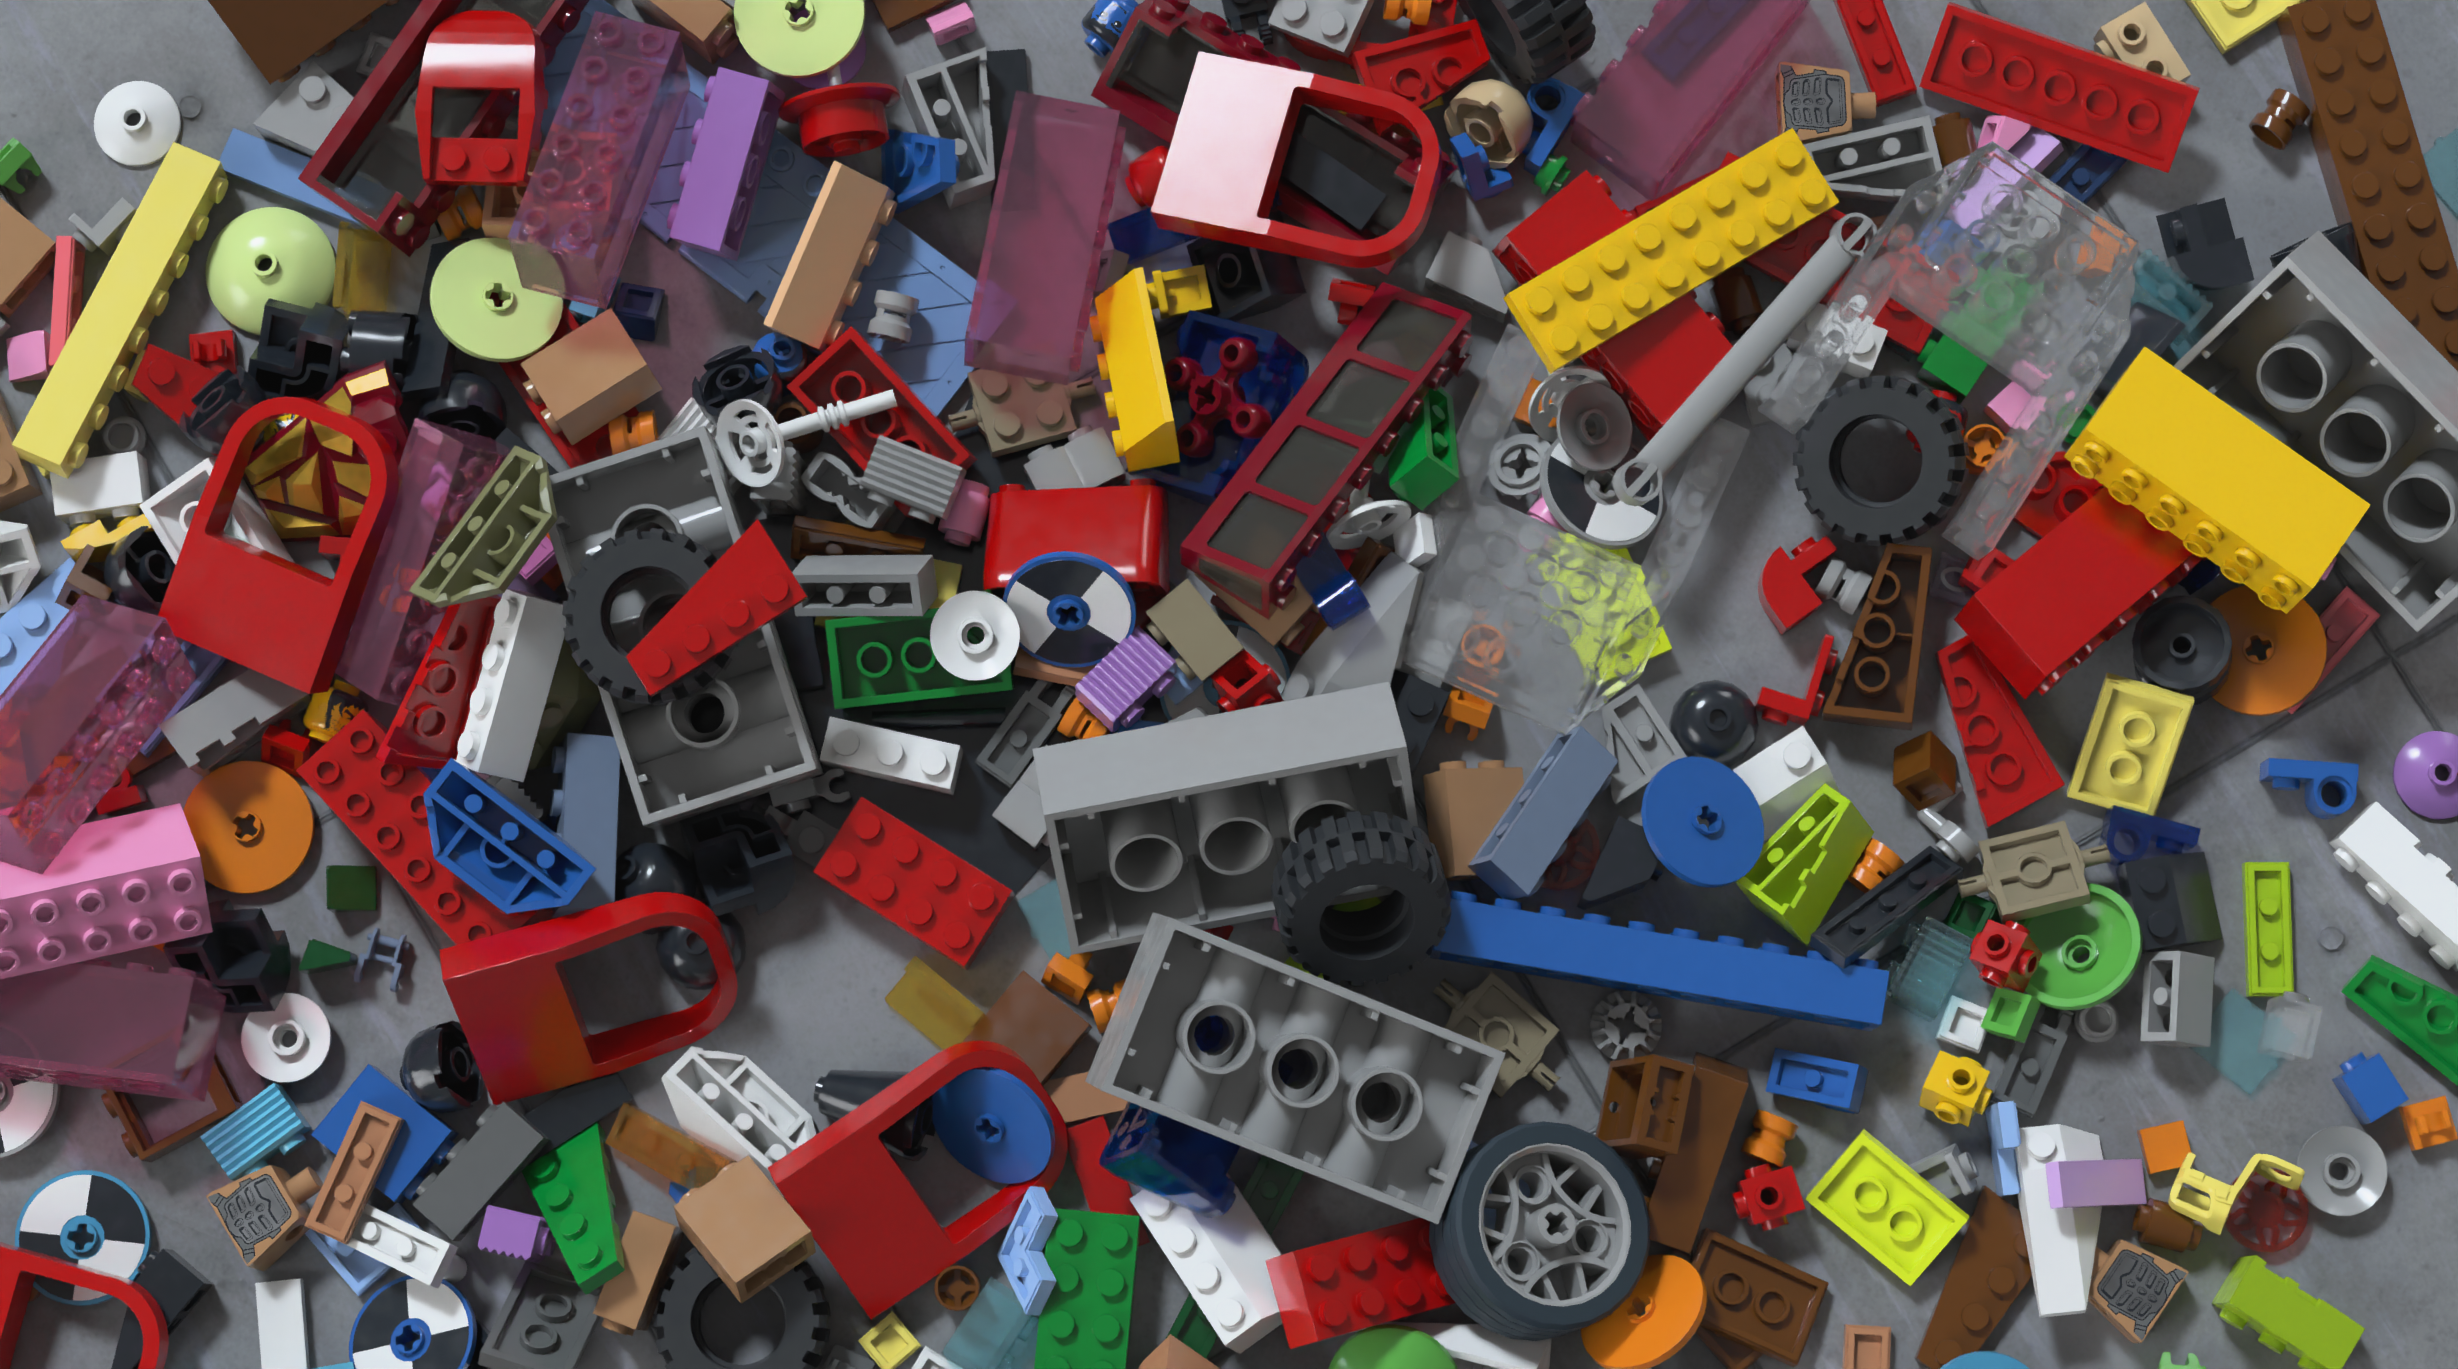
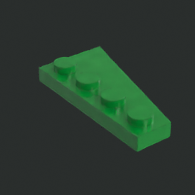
M2371 955L2345 983L2341 992L2458 1086V996Z
M595 1122L552 1151L538 1158L522 1171L578 1286L585 1295L625 1271L619 1226L615 1222L613 1208L616 1207L615 1197L610 1189L608 1175L611 1174L610 1163L604 1151L606 1136L605 1131L598 1122Z

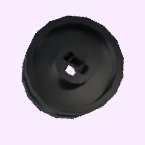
M2184 595L2164 598L2147 608L2136 623L2132 638L2135 674L2138 681L2194 696V705H2198L2215 696L2228 680L2232 664V640L2229 625L2220 611L2203 599ZM2185 649L2187 652L2181 654L2177 650Z

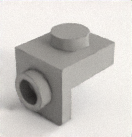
M122 197L93 228L89 227L75 213L68 220L78 228L72 235L91 253L99 247L107 256H110L116 250L137 210Z
M1956 1143L1908 1165L1948 1199L1961 1193L1966 1196L1974 1192L1977 1184L1975 1178L1979 1176L1978 1169L1968 1152L1961 1153Z

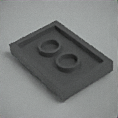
M525 1261L480 1351L478 1364L491 1369H576L601 1317L593 1314L604 1285L585 1295L573 1275Z

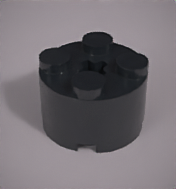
M351 310L348 320L351 341L350 347H343L341 352V372L349 374L386 360L402 394L403 401H410L402 393L417 314Z

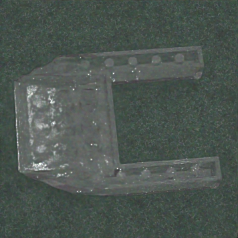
M1991 141L1968 156L1950 163L1929 177L1911 184L1906 189L1853 264L1757 410L1793 435L1796 434L1809 421L1889 297L1906 307L2032 394L1941 535L1978 561L1994 549L2128 341L2132 320H2129L2131 297L2134 295L2135 289L2133 271L2134 264L2137 261L2139 241L2010 152Z
M1508 323L1456 434L1459 480L1421 511V513L1432 515L1437 555L1416 567L1424 573L1412 625L1404 630L1401 642V654L1404 655L1402 663L1565 736L1581 724L1582 720L1591 713H1595L1609 699L1641 676L1751 431L1718 417L1701 436L1642 566L1480 494L1542 361L1524 331Z

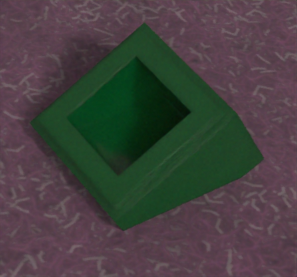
M327 865V910L333 913L377 911V867Z
M1959 892L1941 929L1972 944L1975 936L1983 931L1988 919L2002 924L1996 903L1977 895L1961 898Z
M312 939V941L309 940L299 971L308 975L357 965L359 958H357L358 955Z

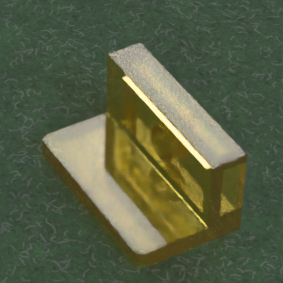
M340 221L333 308L344 314L346 318H349L351 310L386 312L392 245L371 230L354 229L351 223L346 221Z
M914 956L904 968L906 973L888 993L885 1001L943 1050L962 1043L985 1016V1013L917 956Z

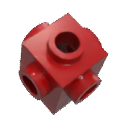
M1245 649L1210 676L1220 696L1216 704L1222 713L1283 702L1277 688L1281 685L1277 674L1266 663L1261 665Z
M1988 919L1983 931L1979 932L1973 939L1970 949L1971 955L1969 959L1980 972L1979 978L1993 987L2003 989L2005 986L2024 993L2043 955L2031 939V932L2013 921H2006L2005 925Z
M1770 1163L1744 1170L1746 1179L1737 1182L1738 1192L1732 1193L1733 1203L1739 1219L1747 1218L1749 1226L1760 1223L1763 1231L1789 1224L1786 1215L1806 1209L1792 1165L1772 1171ZM1763 1189L1769 1191L1772 1196L1770 1205L1763 1203L1760 1198Z

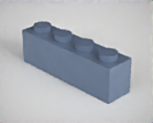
M1582 726L1558 733L1468 867L1503 899L1512 900L1533 895L1543 884L1544 877L1542 874L1548 865L1556 861L1565 851L1567 843L1564 841L1571 831L1579 827L1588 817L1589 810L1587 807L1593 798L1601 794L1610 784L1612 777L1609 774L1618 760Z
M567 733L559 746H554L552 751L551 772L558 773L557 789H552L549 814L550 816H556L555 833L567 841L597 868L570 905L552 908L553 918L612 903L615 899L620 753L615 738L611 736Z

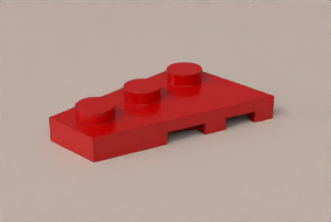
M1477 19L1355 51L1351 59L1360 85L1397 94L1423 109L1488 65L1491 57ZM1372 117L1379 138L1399 125L1397 122Z
M149 343L131 386L138 390L141 395L170 420L179 425L183 412L190 417L197 407L191 401L192 398L209 380L219 373Z

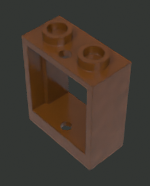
M199 1030L191 1032L101 1081L106 1093L101 1095L107 1111L113 1118L119 1117L126 1130L125 1133L121 1134L126 1149L133 1158L139 1156L141 1161L153 1162L202 1136L243 1106L208 1034ZM190 1055L217 1110L154 1143L126 1088Z
M1654 1054L1610 1061L1596 1137L1614 1149L1619 1156L1630 1159L1678 1154L1695 1065ZM1612 1102L1617 1106L1615 1113L1609 1109Z

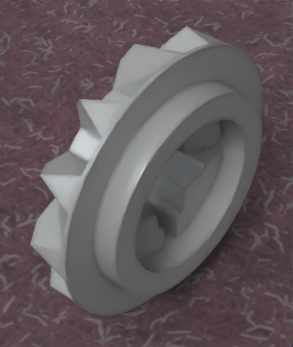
M1518 434L1501 442L1492 452L1487 465V473L1492 486L1503 497L1512 495L1520 500L1523 495L1530 493L1537 496L1541 488L1539 480L1540 466L1545 452L1550 447L1549 442L1534 434ZM1526 455L1530 466L1533 468L1526 469L1522 478H1519L1514 468L1521 467Z
M1617 991L1609 994L1598 1003L1591 1016L1590 1031L1592 1039L1597 1048L1613 1060L1647 1056L1656 1047L1661 1037L1662 1018L1653 1001L1636 991ZM1630 1008H1633V1023L1638 1025L1640 1029L1645 1030V1033L1630 1032L1627 1038L1624 1039L1623 1045L1619 1044L1621 1039L1619 1036L1620 1028L1607 1020L1608 1018L1612 1020L1623 1019Z

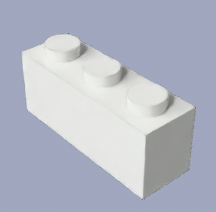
M830 717L820 761L826 767L843 769L848 772L953 795L963 750L960 745Z

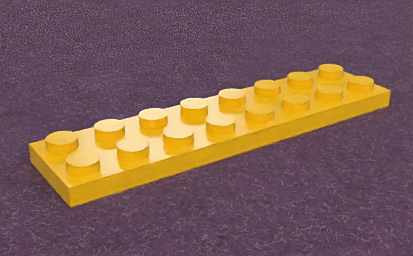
M1791 128L1509 292L1503 299L1547 370L1552 374L1830 210L1839 201L1798 135Z

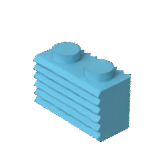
M273 1083L200 1137L231 1180L236 1181L265 1166H269L267 1161L276 1154L282 1152L286 1156L298 1149L306 1142L303 1135L312 1128L284 1088L279 1084Z

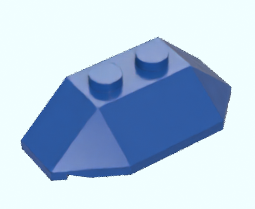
M450 758L423 793L434 859L506 914L570 905L597 870L594 865L567 841L495 786L453 758Z

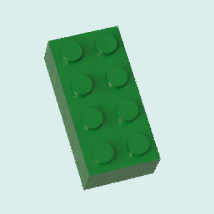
M939 608L928 609L923 616H860L825 620L835 709L1013 690L1012 664L1010 663L1005 670L996 676L984 680H966L949 673L936 659L930 642L931 624ZM972 627L967 633V638L972 644H979L984 639V632L980 627Z
M1054 1208L1058 1218L1046 1241L1045 1259L1056 1279V1283L1039 1316L1034 1369H1127L1141 1216Z

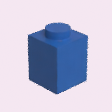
M2363 1052L2352 1056L2339 1065L2343 1073L2332 1079L2361 1125L2374 1122L2409 1100L2380 1053L2367 1058Z

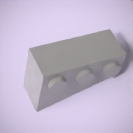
M986 47L905 75L901 90L919 134L955 140V155L958 156L960 162L959 174L956 178V184L942 191L949 209L989 196L995 182Z
M313 61L259 116L253 125L264 138L275 143L279 142L299 151L300 154L312 158L354 97ZM381 140L355 176L390 189L415 161L387 141Z
M1930 115L1803 144L1837 198L1942 207L1950 201Z
M247 668V671L223 683L210 694L158 726L187 767L206 777L215 769L233 762L262 741V736L269 724L279 727L283 720H291L306 709L312 694L305 693Z

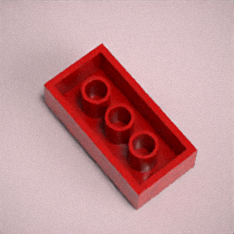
M852 326L786 386L811 414L817 412V408L820 406L827 409V404L830 403L835 407L837 401L840 400L845 404L893 389L897 407L850 420L849 426L846 427L841 423L839 429L836 430L832 426L830 427V435L864 471L867 468L874 446L880 435L960 466L965 470L977 460L864 336ZM894 501V504L905 516L911 519L915 518L908 515L910 506Z
M862 796L813 871L824 882L967 971L1015 896L1010 888Z
M1417 1218L1265 1260L1289 1348H1297L1456 1303L1447 1293L1435 1269L1429 1242L1430 1221Z

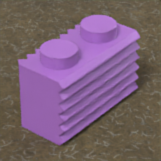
M1137 626L1133 630L1132 635L1127 639L1124 638L1101 662L1097 663L1095 668L1091 669L1076 684V698L1098 720L1107 726L1111 732L1114 733L1121 725L1129 728L1143 715L1145 709L1142 705L1153 695L1161 698L1175 684L1177 679L1174 675L1177 673V662L1142 628Z
M491 1205L487 1206L478 1241V1247L481 1251L535 1263L543 1261L545 1256H552L556 1240L545 1218Z

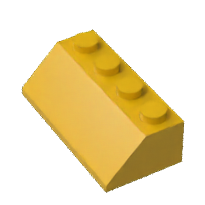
M1143 267L1135 268L1095 298L1097 315L1089 317L1094 343L1102 341L1105 352L1096 355L1101 381L1110 379L1112 391L1104 393L1109 419L1117 417L1120 430L1111 431L1116 457L1125 456L1128 472L1180 462L1174 418Z

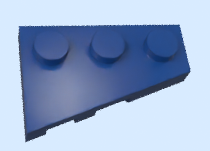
M888 129L889 140L881 145L882 184L889 187L895 193L893 201L897 202L895 214H899L956 184L960 162L958 156L955 155V140Z

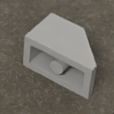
M1448 231L1426 275L1424 287L1498 322L1504 323L1509 307L1503 299L1505 294L1488 249L1482 247L1483 242L1470 233L1459 231L1458 235Z

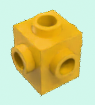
M1940 1050L1922 1087L1918 1106L1934 1112L1944 1122L1950 1124L1960 1123L1969 1127L1975 1112L1983 1115L1991 1099L1993 1090L1986 1088L1990 1071L1984 1069L1980 1063L1971 1058H1958Z

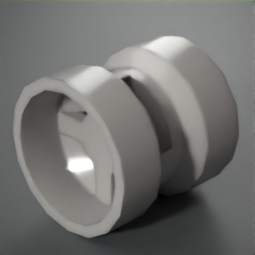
M877 290L874 300L877 311L875 317L869 322L867 334L892 342L909 344L913 331L909 326L912 316L917 314L919 299L897 292Z
M1833 556L1814 592L1824 601L1832 599L1838 602L1841 610L1853 615L1873 576L1863 570L1855 572L1847 568L1844 560ZM1841 579H1844L1845 581L1839 590L1837 587Z

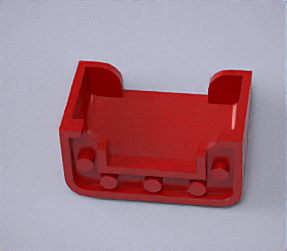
M1149 478L1130 480V486L1025 490V486L1020 484L999 486V492L991 494L983 574L984 592L991 593L1003 600L1004 591L1009 579L1024 563L1043 554L1069 551L1091 555L1108 563L1125 578L1130 588L1132 586L1133 591H1147V598L1165 597L1170 593L1168 492L1165 488L1156 486L1155 479Z

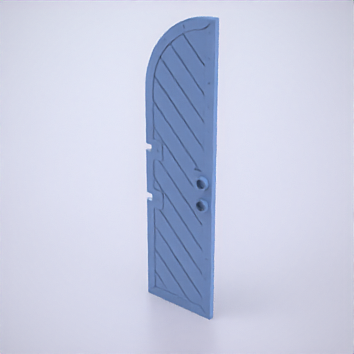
M589 0L581 12L577 26L571 32L566 33L556 47V53L552 62L543 69L545 89L548 91V108L544 109L541 130L553 150L622 152L623 211L668 244L672 238L669 237L671 229L667 228V219L674 203L679 204L683 190V187L679 185L680 174L686 161L691 162L696 146L692 144V133L696 121L699 118L703 119L708 102L704 101V92L709 79L605 0ZM775 129L737 261L692 249L683 244L678 252L746 304L751 301L757 292L760 293L766 300L757 312L766 318L830 170L812 156L804 154L799 146ZM892 218L888 226H881L875 241L879 242L880 245L873 263L870 267L864 265L858 281L862 283V288L853 307L847 305L841 318V322L845 323L843 333L850 326L859 331L939 418L968 380L967 373L976 370L1019 312L896 219ZM877 290L897 292L919 299L917 314L912 316L909 326L913 331L909 344L892 342L867 334L869 322L875 317L877 307L874 304ZM805 345L806 349L816 357L822 354V352Z

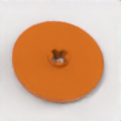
M2245 585L2224 593L2210 604L2220 611L2228 623L2232 640V664L2228 680L2219 692L2212 697L2217 703L2240 714L2268 716L2284 712L2296 706L2314 690L2325 669L2327 641L2318 615L2304 599L2299 601L2286 614L2282 610H2274L2263 604L2258 598V593ZM2257 639L2260 640L2262 645L2270 643L2272 646L2266 650L2267 658L2260 661L2256 655L2248 656L2246 652L2252 650L2251 642Z
M238 761L215 769L196 785L189 795L183 810L201 857L204 879L216 887L233 893H260L283 884L303 865L311 850L314 839V813L306 792L287 772L264 762ZM254 816L256 819L253 826L258 829L254 836L246 834L241 838L242 828L238 825L239 821L242 818L250 820Z
M1664 1254L1648 1256L1643 1275L1630 1297L1611 1315L1581 1329L1582 1342L1586 1351L1596 1363L1605 1369H1649L1666 1361L1691 1339L1703 1319L1707 1303V1291L1701 1275L1688 1261L1680 1257Z

